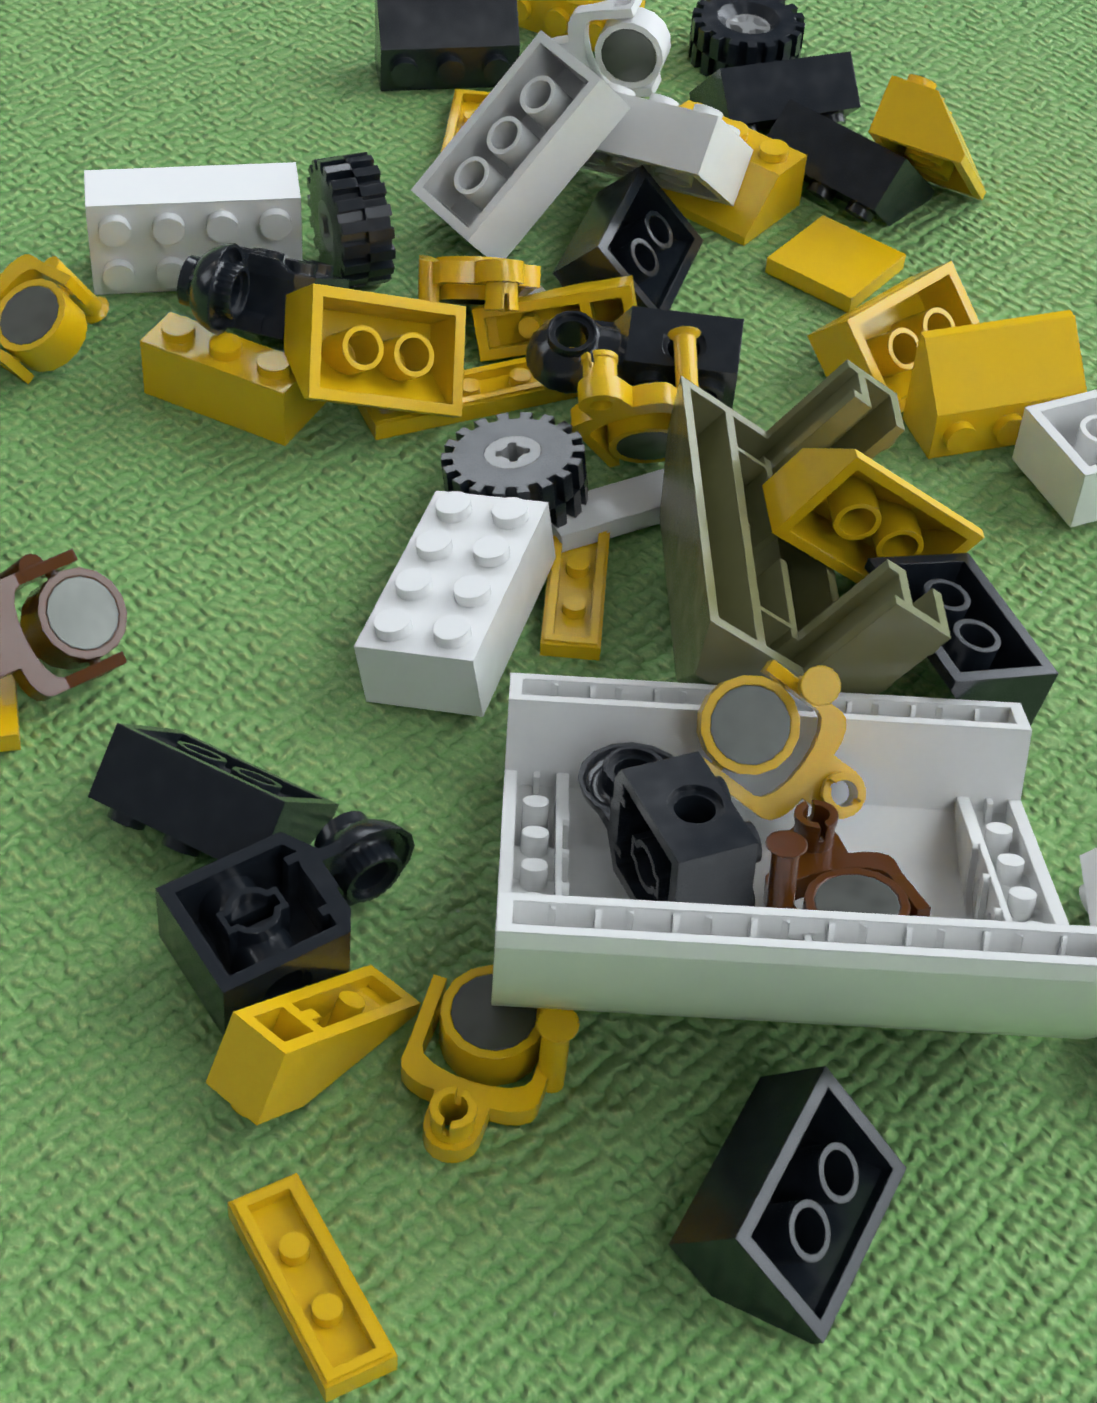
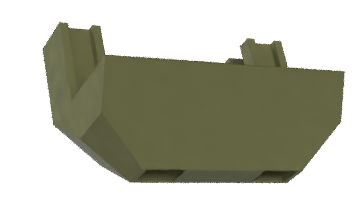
M848 359L767 431L755 425L683 376L680 377L668 426L659 516L676 681L680 683L718 685L721 682L742 675L764 676L770 679L760 671L767 661L774 659L796 677L803 676L811 667L817 665L828 666L839 675L841 681L840 692L880 694L951 639L941 593L932 588L912 603L906 570L889 559L839 598L835 572L832 568L772 533L762 485L802 448L856 449L870 459H873L881 451L890 448L898 436L905 431L897 393Z

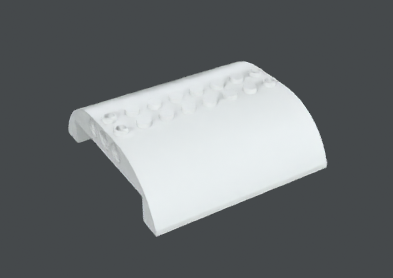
M510 672L492 1006L1070 1039H1091L1097 1037V926L1069 925L1022 805L1021 795L1032 729L1021 703L840 692L838 698L831 703L841 710L846 717V732L834 756L855 770L863 779L866 787V800L862 808L854 816L838 819L835 832L840 837L848 853L879 852L892 857L905 877L931 907L930 917L803 909L804 897L794 901L797 909L765 907L763 903L765 876L769 873L771 852L767 849L765 841L767 836L773 832L790 830L794 827V811L796 806L781 818L770 821L758 817L733 797H731L732 803L745 822L750 821L754 824L762 844V858L760 862L756 863L753 882L755 907L633 900L628 897L613 871L607 828L599 815L583 797L578 781L581 764L598 749L611 744L629 742L652 745L672 754L674 757L699 751L701 756L712 763L713 761L702 750L696 733L697 713L705 696L717 685ZM791 693L789 694L794 699L800 715V735L792 754L776 769L759 775L736 774L726 769L722 770L754 796H762L773 791L789 777L807 753L817 731L818 717L815 711ZM842 780L833 783L830 786L832 788L831 796L833 801L840 805L847 800L849 789ZM808 804V816H810L812 807Z

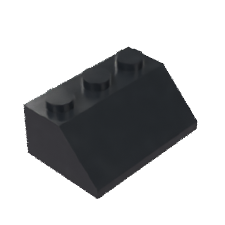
M375 0V66L380 91L495 87L520 56L517 0Z
M851 51L721 68L689 93L690 101L713 107L721 111L724 117L743 122L748 128L759 133V130L771 129L789 99L840 125L846 123V116L861 108Z
M792 99L788 100L767 137L782 140L789 147L807 155L804 181L809 183L806 189L810 193L829 204L832 203L834 198L847 203L845 210L866 224H870L873 218L891 226L929 201L935 193V190L905 157Z
M641 165L597 193L553 271V275L558 279L561 287L632 275L638 307L670 310L704 240L645 167Z
M953 553L868 558L864 566L868 574L887 559L906 570L912 603L932 588L941 593L951 639L944 643L934 654L927 656V659L956 699L1021 703L1031 726L1059 673L970 554Z
M123 723L116 724L88 794L89 798L110 807L107 817L111 820L136 830H145L147 825L165 834L162 844L168 848L193 857H199L200 853L203 852L217 860L280 831L307 844H311L320 830L334 817L339 804L178 729Z
M826 1066L761 1076L668 1245L712 1297L811 1344L824 1343L907 1168Z

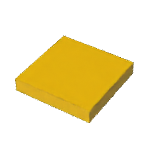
M822 215L768 256L765 272L847 313L860 305L903 270L906 254Z

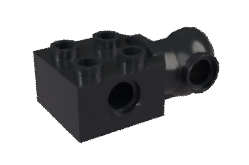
M228 243L207 251L201 257L191 255L184 261L178 277L177 298L180 304L191 308L195 319L201 326L217 336L224 333L227 328H235L284 340L286 294L313 283L348 289L350 279L333 276L334 265L308 259L301 261L285 258L284 261L285 254L259 247L251 249L239 246L236 243Z
M632 306L614 322L593 320L587 314L579 311H564L547 320L532 334L526 348V363L534 379L548 389L565 394L578 393L577 385L583 378L581 356L589 352L591 354V361L594 362L593 350L605 349L611 350L618 355L617 377L623 379L631 386L652 382H667L676 387L673 340L667 334L676 327H696L701 331V335L696 339L698 385L701 389L733 409L744 319Z
M629 742L611 744L598 749L582 762L578 781L583 797L599 815L607 828L613 871L630 899L755 907L753 882L756 863L760 862L762 858L760 836L752 822L744 821L731 801V795L725 780L721 776L713 774L699 751L674 757L672 754L655 746Z
M349 811L330 820L316 836L314 846L280 831L155 888L159 937L223 1036L233 1011L350 971V906L360 902L371 901L392 887L411 859L415 847L413 836L410 832L391 821L368 819L360 811Z

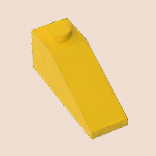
M633 276L578 283L518 297L519 311L516 312L485 311L484 305L472 307L480 362L526 355V348L532 334L547 320L564 311H579L587 314L593 320L614 322L632 306H637Z
M370 964L233 1011L205 1083L229 1102L236 1113L248 1118L256 1126L309 1103L414 1017L421 1002Z

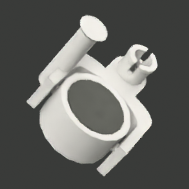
M606 0L578 6L569 19L568 35L552 38L600 76L607 84L614 83L634 91L636 97H650L652 93L656 92L662 80L660 71L671 48L670 33L665 22L654 12L639 7L642 0ZM608 19L595 45L594 58L589 39V22L591 20Z

